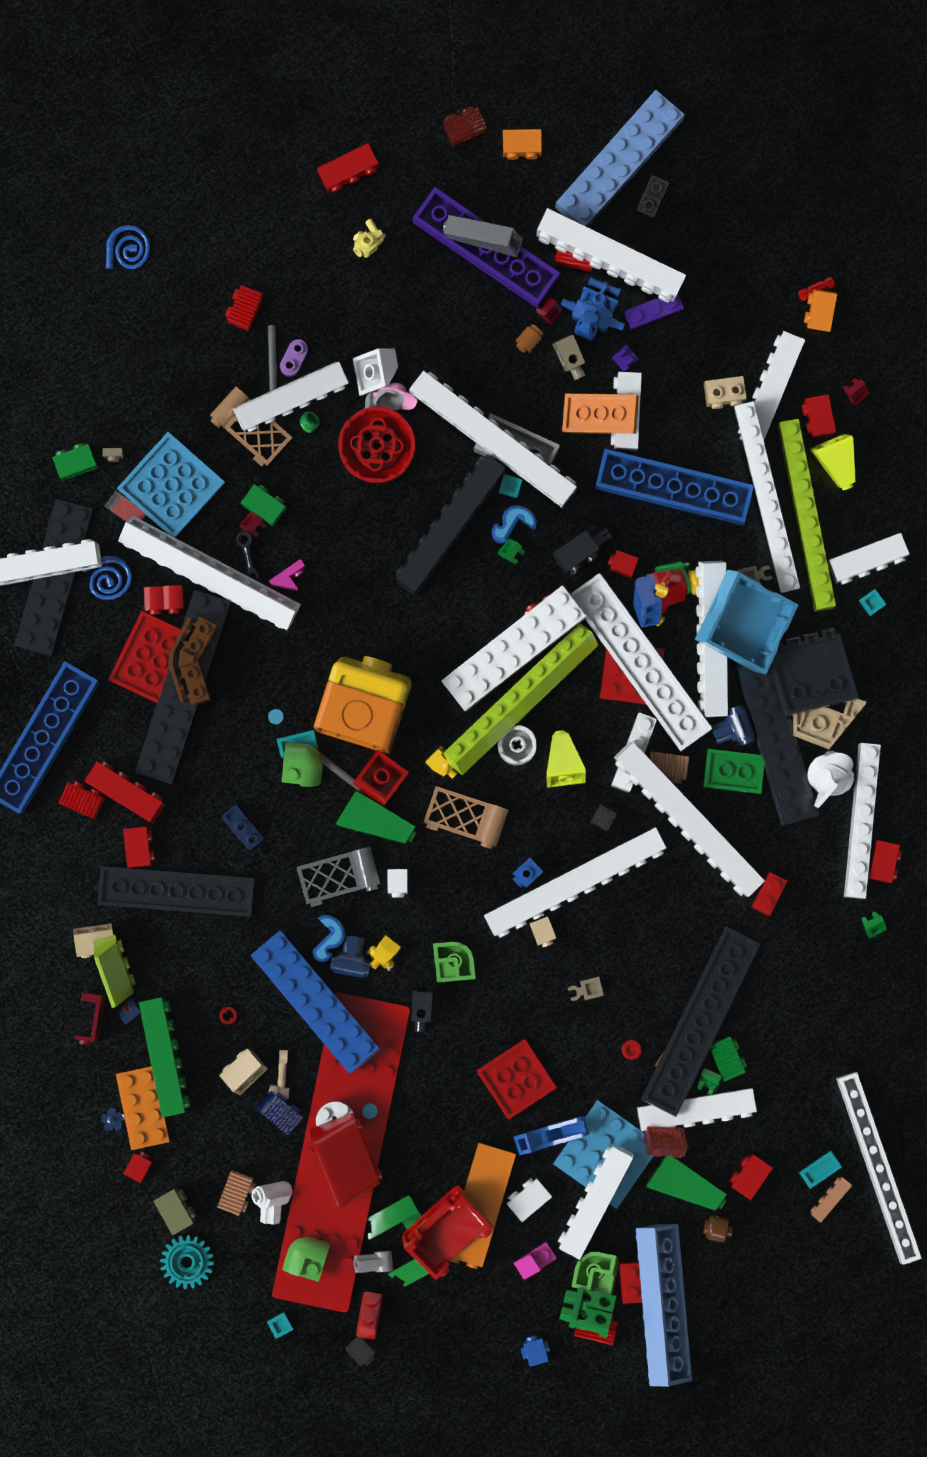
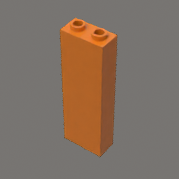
M479 1142L464 1191L492 1223L493 1233L516 1153ZM492 1233L487 1238H474L450 1261L459 1263L461 1260L467 1262L466 1266L478 1269V1266L483 1267Z

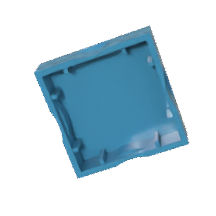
M727 570L695 640L754 672L767 674L778 650L781 637L787 630L798 604L778 593L765 589L760 583L740 572Z

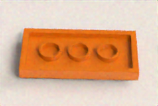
M565 394L562 432L636 434L639 396Z
M152 1066L116 1074L131 1150L170 1142L165 1117L161 1116Z

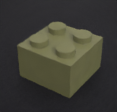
M178 1187L154 1200L172 1235L192 1225L196 1221L195 1217L197 1216L193 1207H188L185 1202L187 1196L182 1189L179 1190Z

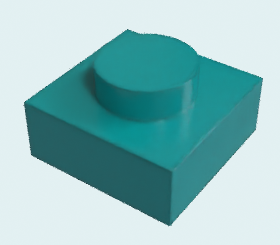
M504 474L499 494L517 499L522 479Z
M875 589L859 600L869 616L886 605Z
M285 1312L267 1321L276 1339L293 1330Z

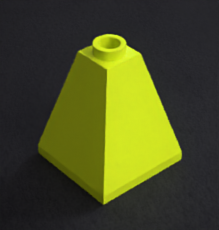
M843 434L809 448L813 456L838 487L843 490L853 487L855 482L853 437L851 435Z
M556 731L552 736L547 768V788L585 783V767L569 734L566 731Z

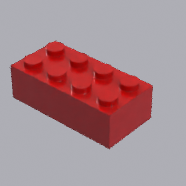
M103 761L101 764L96 762L85 782L154 824L166 805L162 802L164 798L154 792L148 794L146 787L138 782L132 784L129 782L131 778L122 772L114 773L115 768Z

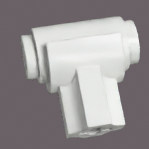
M285 1181L258 1186L252 1191L253 1202L261 1208L260 1222L273 1225L280 1222L281 1205L287 1204L292 1195V1188L289 1183Z

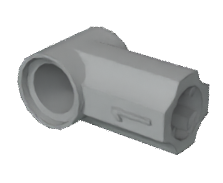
M377 1251L374 1254L354 1256L353 1262L356 1273L393 1271L392 1251Z

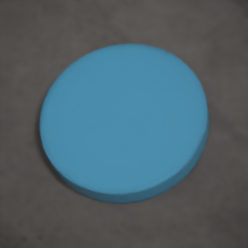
M278 709L270 711L268 715L269 721L273 724L281 723L283 713Z
M367 1104L363 1107L362 1112L364 1117L372 1119L377 1115L378 1110L374 1104Z

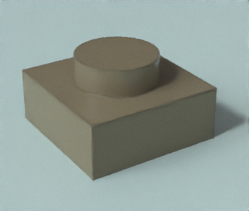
M103 448V457L108 459V462H119V459H124V451L122 448Z

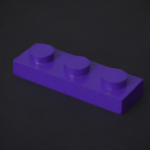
M677 293L673 302H665L657 298L624 311V315L630 330L679 312L684 307Z

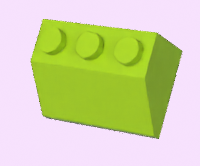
M116 935L93 941L94 959L112 1008L118 1006L133 994V985H136L133 974L128 972L130 968L127 957L124 958L122 952H124L121 940H117Z

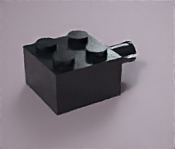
M606 528L593 537H590L588 532L584 531L554 552L553 557L566 576L569 573L571 575L576 574L581 570V565L585 562L590 564L597 559L598 547L612 539L610 533L607 534L608 530Z

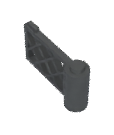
M371 847L297 867L306 904H311V907L323 904L322 900L353 891L365 888L367 892L378 889L377 885L381 884ZM347 857L350 858L351 862L348 871L338 866L340 861ZM325 863L334 866L329 876L320 871ZM311 868L316 871L311 881L304 878L303 869ZM337 868L346 873L341 883L331 878ZM318 873L328 878L323 888L313 883ZM348 875L355 878L356 887L348 888L343 885ZM330 880L339 885L335 893L325 890ZM311 885L321 890L319 895L313 899H310L308 894Z

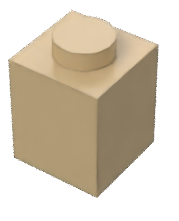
M548 917L530 923L537 945L542 944L543 947L553 944V939H556Z

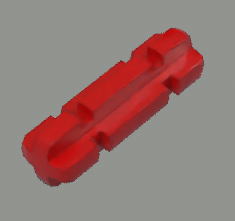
M829 277L824 282L820 281L809 286L808 289L800 290L798 293L802 301L807 300L809 293H813V289L829 290L835 286L832 277Z

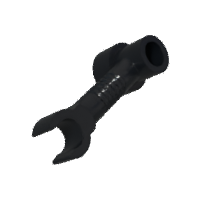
M240 532L236 540L238 545L242 546L245 553L248 570L247 576L250 577L252 573H255L257 580H259L260 576L256 572L250 547L252 536L248 532ZM247 536L248 542L243 543L242 537Z

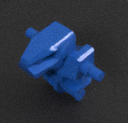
M591 276L588 285L601 289L600 292L583 287L581 298L577 303L563 299L561 306L573 311L572 319L578 321L575 327V334L589 341L595 338L598 328L602 332H607L608 327L619 330L624 328V323L612 318L619 301L604 295L606 291L618 297L621 288L613 287L606 281L601 282Z

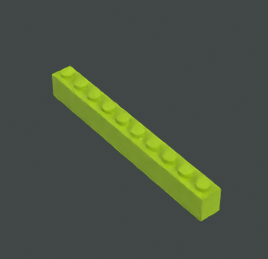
M799 419L780 422L778 431L814 612L832 609L836 604Z
M579 623L444 752L449 765L461 775L470 769L598 646L593 633Z

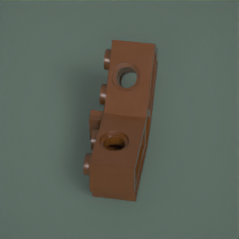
M200 616L196 623L191 618H187L170 650L168 663L180 702L185 703V700L189 699L192 706L211 701L200 661L218 629L217 625ZM192 626L196 627L189 641H185V639L188 637L192 629ZM181 643H183L184 646L180 650L179 667L182 676L177 677L175 656ZM181 680H186L190 694H185Z

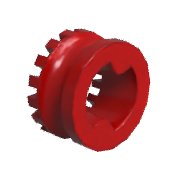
M225 1007L220 1011V1020L224 1024H232L236 1021L237 1012L234 1008ZM227 1010H231L234 1014V1018H230V1021H226L223 1018V1013H227Z

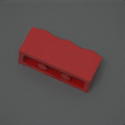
M367 143L317 168V171L327 192L332 191L335 193L341 190L343 185L359 181V177L365 174L367 176L372 175L379 166Z

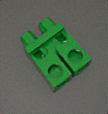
M579 1287L577 1292L566 1290L564 1303L572 1304L574 1307L573 1309L562 1307L560 1319L570 1322L569 1327L571 1328L576 1327L581 1330H589L599 1333L601 1337L607 1338L616 1296L584 1290Z

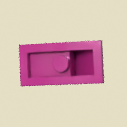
M300 559L269 582L273 587L298 591L291 578L293 576L297 578L304 573L303 569L306 567Z
M544 1242L515 1261L514 1265L523 1279H526L541 1271L540 1269L557 1258L547 1242Z

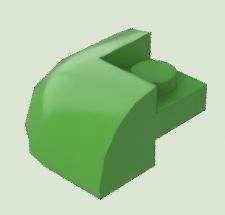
M287 741L283 760L282 782L300 784V786L304 787L320 785L323 759L319 751L306 743Z
M458 942L433 944L437 982L475 979L474 959L472 952L467 946Z
M305 1236L298 1238L289 1247L282 1270L319 1282L331 1243L314 1237Z
M590 1252L584 1255L576 1264L572 1287L612 1295L615 1279L619 1271V1258L615 1255L600 1252Z

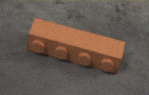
M838 1177L834 1182L835 1185L826 1191V1196H822L818 1201L819 1204L811 1209V1215L819 1222L823 1221L852 1186L843 1177Z

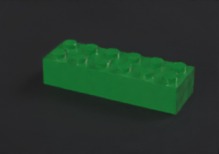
M165 997L139 1002L161 1116L166 1117L185 1113L190 1107L189 1096H185L184 1089L187 1086L185 1077H181L180 1069H183L181 1057L177 1058L176 1050H179L177 1038H173L172 1031H175L174 1021L169 1019L168 1012H171L169 1000L166 1001Z

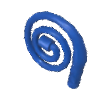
M127 225L119 227L111 233L106 244V269H113L115 239L118 234L126 230L136 231L143 237L146 245L145 254L138 264L128 265L120 256V247L123 242L134 240L139 244V253L134 258L129 257L127 251L137 252V245L129 244V246L123 249L124 258L130 262L139 260L144 251L143 242L138 237L132 235L125 236L116 245L117 260L127 269L139 268L146 262L150 253V244L143 230L137 226Z
M102 556V565L118 563L126 570L128 577L123 590L114 595L104 596L99 594L94 588L96 576L106 570L113 571L117 575L118 584L113 589H104L101 585V581L106 578L108 588L115 586L113 578L108 574L101 575L97 581V587L101 592L111 594L120 589L122 575L117 569L110 566L101 567L93 573L89 584L91 592L100 599L112 600L126 593L131 585L132 574L124 560L116 556Z

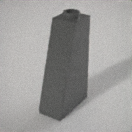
M451 215L448 216V220L443 225L444 234L449 239L518 257L523 239L513 228Z

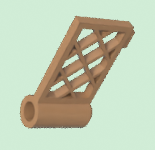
M235 387L210 414L212 417L210 421L218 428L220 426L225 428L255 455L253 459L259 465L265 464L268 466L292 437L275 421L270 422L271 431H259L258 427L257 432H246V430L244 432H234L230 427L234 422H238L233 408L251 401L240 389ZM271 433V444L260 445L259 434ZM273 433H282L286 437L285 441L282 444H274ZM257 434L258 445H249L246 442V435ZM260 447H272V455L267 460L261 456Z
M436 786L424 823L427 824L426 828L435 831L441 828L482 842L481 846L492 849V846H497L508 810ZM438 792L445 793L449 801L439 806L436 800ZM458 799L465 800L468 807L457 812L453 802ZM451 803L455 813L445 818L441 808ZM478 804L485 806L483 814L475 817L471 808ZM439 809L443 819L438 822L430 821L431 813ZM469 809L473 819L463 824L459 814ZM457 815L461 825L451 828L447 820ZM474 821L478 827L476 836L469 834L465 828L466 825Z

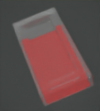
M117 491L113 493L105 504L107 509L126 522L131 516L143 520L146 516L141 509Z

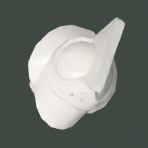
M828 751L825 755L815 758L810 764L808 780L810 785L819 792L814 804L817 808L822 805L829 795H840L851 788L854 782V773L851 771L853 762L848 755Z

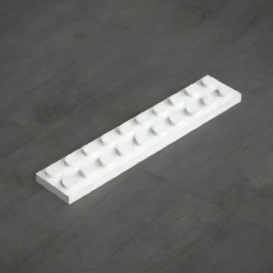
M600 573L570 594L588 616L585 620L680 751L712 729Z

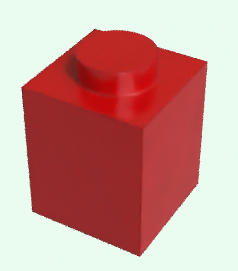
M617 550L616 554H611L609 559L610 571L631 578L638 558Z
M142 1151L134 1153L123 1174L141 1183L153 1163L150 1160L151 1156Z

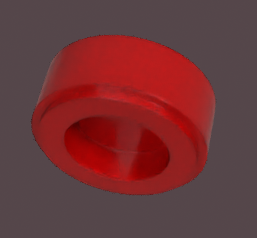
M629 1040L623 1044L622 1053L627 1059L634 1060L640 1056L641 1046L638 1042Z

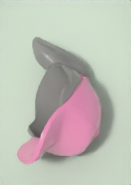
M389 383L388 386L381 388L378 392H370L367 395L365 408L385 407L396 411L400 409L410 410L416 406L418 399L414 395L407 393L404 385Z

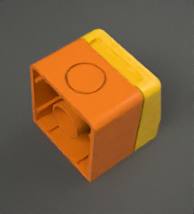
M364 656L362 662L348 657L340 658L332 667L328 679L329 682H327L314 723L315 730L319 733L376 751L379 750L390 755L403 709L411 689V680L405 675L392 672L391 664L372 657Z

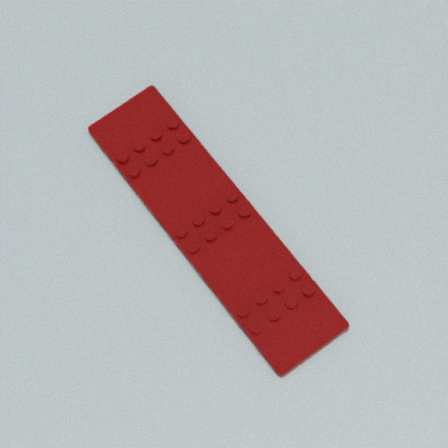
M338 992L335 993L337 998L379 1046L381 1051L351 1075L324 1044L272 1296L277 1299L347 1312L356 1275L353 1260L354 1256L360 1255L373 1189L347 1206L338 1208L314 1150L309 1129L316 1127L317 1114L324 1105L330 1102H342L348 1105L354 1112L355 1119L359 1118L363 1127L360 1130L362 1139L375 1169L378 1168L410 1009L407 1006ZM367 1104H374L377 1107V1115L372 1119H368L363 1115V1107ZM305 1236L314 1237L331 1243L319 1282L282 1270L288 1249L298 1238Z

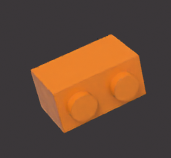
M541 129L503 130V157H507L509 160H516L519 157L537 159V157L541 156Z
M813 289V293H809L807 304L811 305L809 312L806 311L804 318L807 328L830 332L837 298L836 292Z

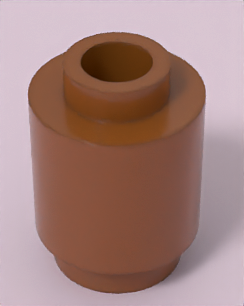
M532 324L516 339L518 343L516 347L523 353L526 351L530 353L541 341L543 332Z

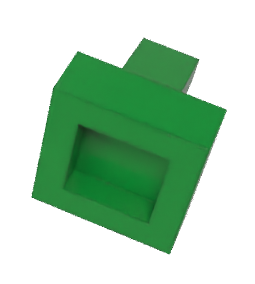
M508 538L498 554L502 558L516 564L518 560L514 556L517 552L523 555L525 551L518 542Z
M876 912L872 913L874 919L870 921L866 917L862 918L869 938L887 930L882 916Z
M704 1068L697 1089L702 1090V1087L709 1088L708 1094L712 1095L714 1092H717L722 1076Z

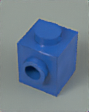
M529 858L513 873L515 876L513 880L520 888L522 886L526 888L543 871ZM524 871H528L530 873V876L528 878L523 876Z
M537 1335L527 1337L526 1341L523 1342L524 1347L521 1348L523 1359H528L530 1367L548 1362L547 1352H550L547 1340L543 1341L542 1337H537Z

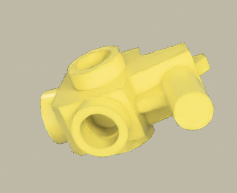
M372 219L366 221L370 231L368 233L366 231L364 233L359 231L353 238L355 241L353 250L359 257L362 255L369 257L378 249V246L385 237V234L377 229Z

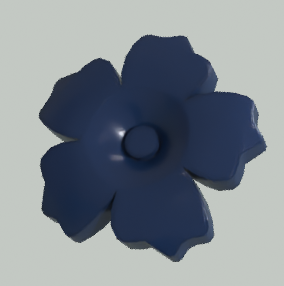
M110 1108L107 1114H102L101 1119L102 1123H106L104 1125L106 1131H112L113 1128L116 1131L121 1129L123 1123L120 1121L125 1118L121 1112L116 1114V1108Z

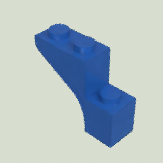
M581 1116L514 1136L519 1155H523L590 1134L585 1117Z

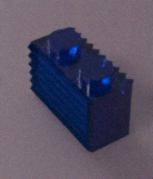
M270 1091L257 1106V1109L279 1129L289 1135L303 1119L300 1115L301 1110L294 1103L289 1105L286 1102L288 1099L280 1092L276 1094Z

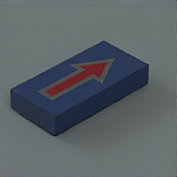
M132 996L117 1007L121 1020L125 1024H128L141 1012Z

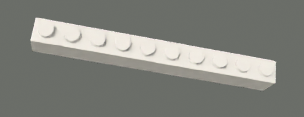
M424 371L410 388L411 394L560 507L565 505L576 490L575 481L568 476L564 478L560 475V470L554 465L548 466L544 462L545 459L538 453H531L525 443L515 441L513 439L514 435L508 430L502 431L498 428L499 424L492 418L486 419L483 416L484 413L477 407L472 408L467 404L468 400L463 396L459 395L457 397L452 393L453 389L445 383L443 385L437 381L438 378L433 373L429 372L427 374Z
M754 401L734 406L780 592L798 589L800 586Z
M131 516L125 523L118 541L123 543L125 547L140 552L142 556L157 561L159 565L172 569L176 574L189 578L193 583L206 587L210 592L223 596L227 601L234 602L244 610L251 611L260 618L269 620L279 628L287 630L290 627L301 605L134 516Z
M630 741L614 757L617 761L615 763L622 772L626 770L630 774L628 778L636 786L639 784L643 788L641 792L649 800L651 798L654 799L656 802L655 807L661 813L666 812L670 816L668 818L670 823L675 827L679 826L683 830L681 834L688 841L692 840L696 844L694 848L701 855L705 853L709 857L707 860L713 868L718 867L722 871L720 875L727 882L731 881L735 885L733 889L740 896L744 894L749 897L765 882L634 742Z
M654 828L484 915L493 935H498L501 938L510 933L508 929L514 926L518 929L526 925L525 920L531 917L536 920L544 915L543 911L549 908L553 911L561 907L560 902L567 899L569 903L578 898V893L584 891L586 894L596 889L594 885L601 882L604 885L613 880L611 876L617 873L621 876L630 871L629 867L633 865L639 867L647 863L646 858L653 856L654 859L664 854L662 850L666 849V846L657 829Z
M853 1072L838 1077L836 1079L899 1261L904 1265L921 1259L858 1074Z

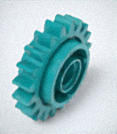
M188 1234L186 1240L180 1235L179 1242L173 1238V1246L170 1244L166 1245L169 1251H162L166 1258L160 1259V1262L166 1264L161 1267V1270H167L164 1277L171 1276L169 1283L176 1280L177 1288L181 1283H183L184 1289H187L188 1284L195 1288V1282L202 1285L201 1278L207 1280L206 1272L212 1273L213 1271L208 1267L214 1265L213 1261H209L213 1254H207L211 1247H203L205 1240L198 1243V1236L192 1241L190 1234ZM183 1257H190L192 1259L190 1267L183 1265Z

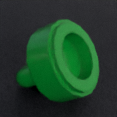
M308 411L301 416L300 425L305 432L311 433L320 425V420L316 414Z

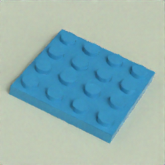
M167 432L117 489L167 534L176 538L225 482Z
M597 1100L585 1117L590 1135L568 1141L553 1164L586 1187L589 1181H594L596 1175L593 1173L597 1165L603 1164L605 1158L602 1156L607 1147L611 1148L614 1143L633 1153L634 1157L609 1203L617 1209L661 1145Z

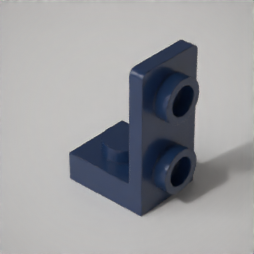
M234 805L221 816L248 850L254 848L264 839L237 805Z

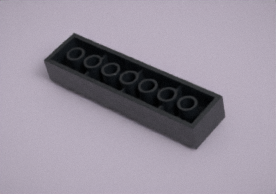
M488 455L484 458H479L475 464L473 474L469 472L464 479L463 488H458L452 496V503H447L441 511V518L433 521L429 527L431 528L430 533L422 536L418 542L419 548L416 551L414 549L407 557L408 563L405 566L401 565L396 572V580L399 585L413 595H417L504 476V466Z

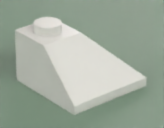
M376 349L353 358L359 395H365L389 385L398 369L395 349Z

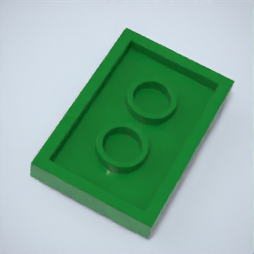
M708 749L703 787L761 794L764 773L762 755Z

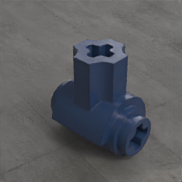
M743 705L729 709L728 717L725 718L726 721L711 726L718 744L733 739V742L737 741L743 746L755 741L754 737L756 735L748 712Z
M345 936L343 951H340L339 955L332 956L330 971L347 976L368 977L371 962L364 959L365 955H362L364 939L355 936Z

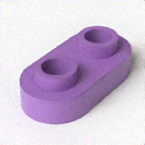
M294 340L290 343L280 363V368L284 375L292 377L298 373L308 353V348L304 341ZM296 346L302 348L300 352L294 350ZM288 363L293 364L291 369L286 368Z

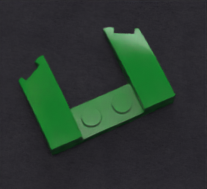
M410 1194L367 1218V1221H371L372 1233H368L369 1240L400 1222H403L407 1230L421 1217ZM413 1259L388 1274L392 1278L396 1275L405 1281L403 1286H407L429 1273Z

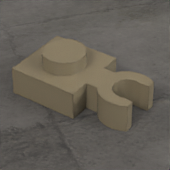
M756 566L737 570V572L760 583L759 579L762 581L772 579V576L766 577L764 575V571L770 569V566H764L759 571H757Z
M599 977L580 981L581 987L579 988L576 986L568 988V991L576 990L577 992L575 997L570 998L572 1001L578 1000L581 995H584L585 1000L604 995Z

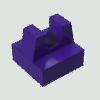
M627 345L612 357L613 361L623 372H626L639 361Z

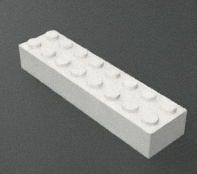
M548 208L537 229L536 236L539 237L538 240L547 245L549 243L556 245L555 248L563 253L568 251L573 254L574 258L580 261L585 259L591 262L590 265L596 269L603 268L607 270L609 275L616 278L620 276L629 285L634 286L636 284L641 286L642 291L648 294L653 292L659 295L658 298L665 302L674 301L686 276Z
M561 586L445 677L442 682L464 711H468L588 616L567 589Z

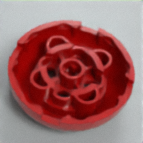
M369 407L358 411L346 421L340 432L338 447L341 460L351 474L369 483H384L397 478L408 468L415 451V439L410 425L399 413L385 407ZM371 433L373 437L371 440H366L364 435ZM384 435H391V440L385 442L383 440ZM379 444L381 448L375 450L374 445ZM364 452H370L371 457L369 459H364ZM388 453L390 459L385 461L382 459V455Z

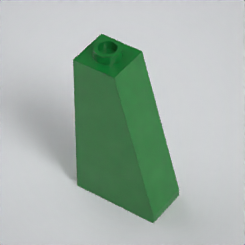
M358 791L354 793L336 823L340 827L404 844L407 841L411 842L417 833L414 831L415 826Z
M670 1154L666 1155L646 1184L650 1189L715 1211L717 1208L721 1209L727 1200L725 1199L726 1194Z

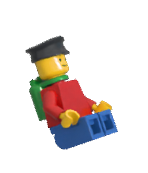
M679 561L656 566L655 573L636 580L633 606L641 628L652 625L660 626L665 619L661 614L665 613L668 606L684 601L686 594L690 592L693 595H697L696 587L699 586V578L696 576V570L690 571L689 563Z

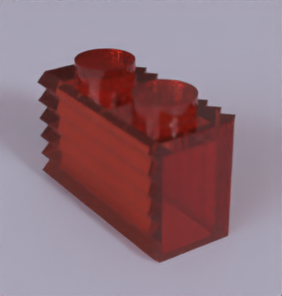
M468 107L462 111V114L458 116L452 114L446 117L443 122L444 130L452 146L487 131L478 107L474 109L473 107Z
M648 1126L643 1137L646 1155H654L656 1157L673 1156L675 1158L685 1157L688 1143L684 1128H665L661 1126Z

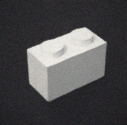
M388 869V894H392L394 898L404 897V894H408L407 869Z
M530 1178L522 1185L524 1187L523 1190L519 1193L515 1191L508 1197L510 1201L507 1202V1205L521 1222L552 1197L537 1178L535 1180Z

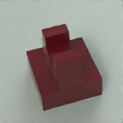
M544 298L542 302L545 306L543 309L537 308L536 311L546 322L553 325L563 309L555 300Z
M854 378L852 380L853 386L850 388L844 386L843 389L853 405H857L869 395V391L861 379L857 380Z
M250 511L239 527L249 534L258 537L259 534L255 530L256 527L261 526L265 528L266 524L262 521V518Z

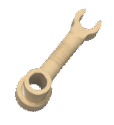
M288 1050L279 1051L278 1085H270L269 1101L289 1099V1088H285Z

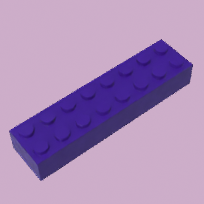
M434 187L414 215L413 223L538 308L559 279L560 273L523 247H520L518 257L449 239L443 231L444 222L448 220L449 215L481 222L485 221Z

